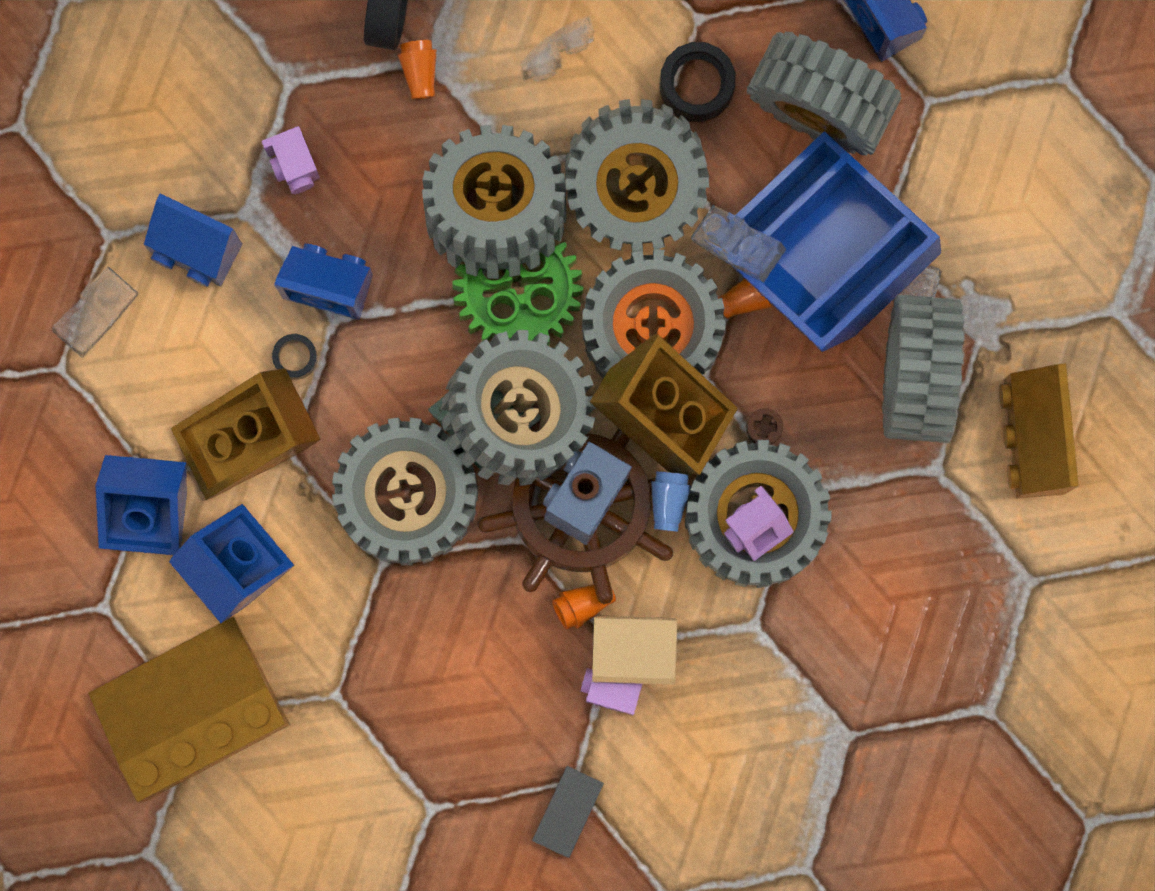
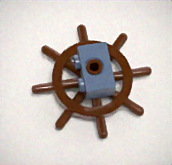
M619 428L611 439L587 433L585 436L588 439L578 451H574L575 455L563 465L566 475L564 482L553 476L542 481L537 477L532 483L548 492L543 503L529 506V491L532 483L520 486L519 478H516L512 492V510L484 516L479 519L478 528L485 533L515 526L525 545L537 556L522 582L525 591H536L550 567L553 566L571 572H591L598 601L602 604H608L613 600V592L607 567L622 560L636 545L662 561H668L672 558L673 549L669 545L645 532L651 511V481H655V478L647 479L639 462L625 449L630 438ZM633 499V514L630 522L609 510L612 504ZM545 520L556 527L549 539L538 529L535 524L536 521ZM599 524H602L620 535V537L608 546L601 548L596 529ZM572 536L583 543L585 551L568 550L563 548L568 538Z

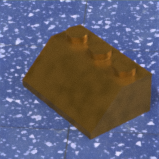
M653 335L612 366L590 400V403L666 471L687 475L701 474L738 409L737 406L659 335Z
M1066 363L1010 373L1004 379L1005 384L999 386L1000 406L1002 409H1007L1009 423L1003 426V440L1005 448L1011 449L1013 465L1007 466L1009 488L1015 489L1016 499L1065 495L1079 487Z

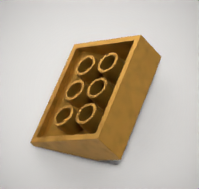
M234 616L88 693L116 761L137 802H146L290 725Z

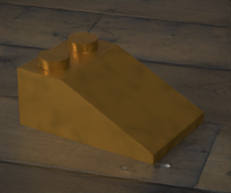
M286 368L259 372L171 428L206 500L273 468L321 440Z

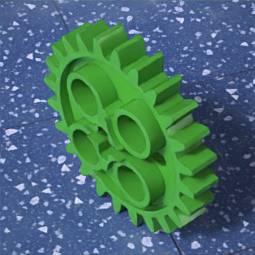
M563 242L555 246L554 252L549 257L540 252V261L544 267L537 272L527 271L521 264L520 275L510 277L508 269H502L504 276L501 279L489 280L483 275L485 270L483 268H479L477 277L467 274L465 265L460 264L457 269L455 268V273L464 279L452 281V289L463 292L454 297L453 303L455 306H466L459 313V319L463 321L472 318L473 321L469 325L468 332L472 334L481 329L483 331L481 343L486 339L489 341L496 334L506 331L510 339L517 330H528V340L530 341L539 332L548 336L549 333H553L559 338L563 337L564 331L560 323L572 326L574 317L568 311H579L581 303L572 297H578L583 294L582 286L572 284L582 277L581 270H570L576 263V256L563 257L567 244ZM548 278L552 279L553 283L549 285L545 283H540L544 279ZM513 282H519L520 287L524 288L523 294H517L516 290L511 288ZM486 291L498 292L487 298L482 295ZM543 295L548 297L553 305L550 309L538 310L532 306L531 300L536 296ZM506 304L512 308L514 313L509 318L500 319L493 315L491 310L495 305ZM549 337L547 346L550 345V337Z

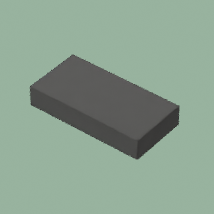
M567 766L532 841L570 858L604 783Z

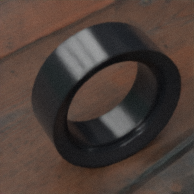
M286 335L279 339L273 348V364L276 369H283L284 367L280 362L281 350L291 342H300L309 349V362L299 371L287 370L292 380L303 379L309 376L317 365V350L313 343L303 335Z

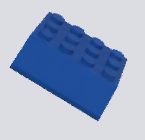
M825 131L708 241V244L821 352L855 337L941 254L940 236Z

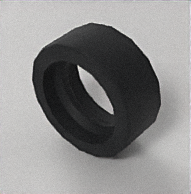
M368 0L364 25L365 45L390 50L398 48L404 27L408 0Z
M690 42L677 47L666 58L661 69L660 94L664 104L673 109L675 116L680 117L682 115L689 122H705L718 117L729 106L735 91L736 72L731 59L720 48L707 42ZM691 60H704L711 63L718 70L721 77V88L718 95L712 101L702 105H692L684 101L677 94L674 87V77L677 70L685 62Z

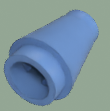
M656 471L655 481H651L654 529L678 532L691 489V485H688L689 475Z

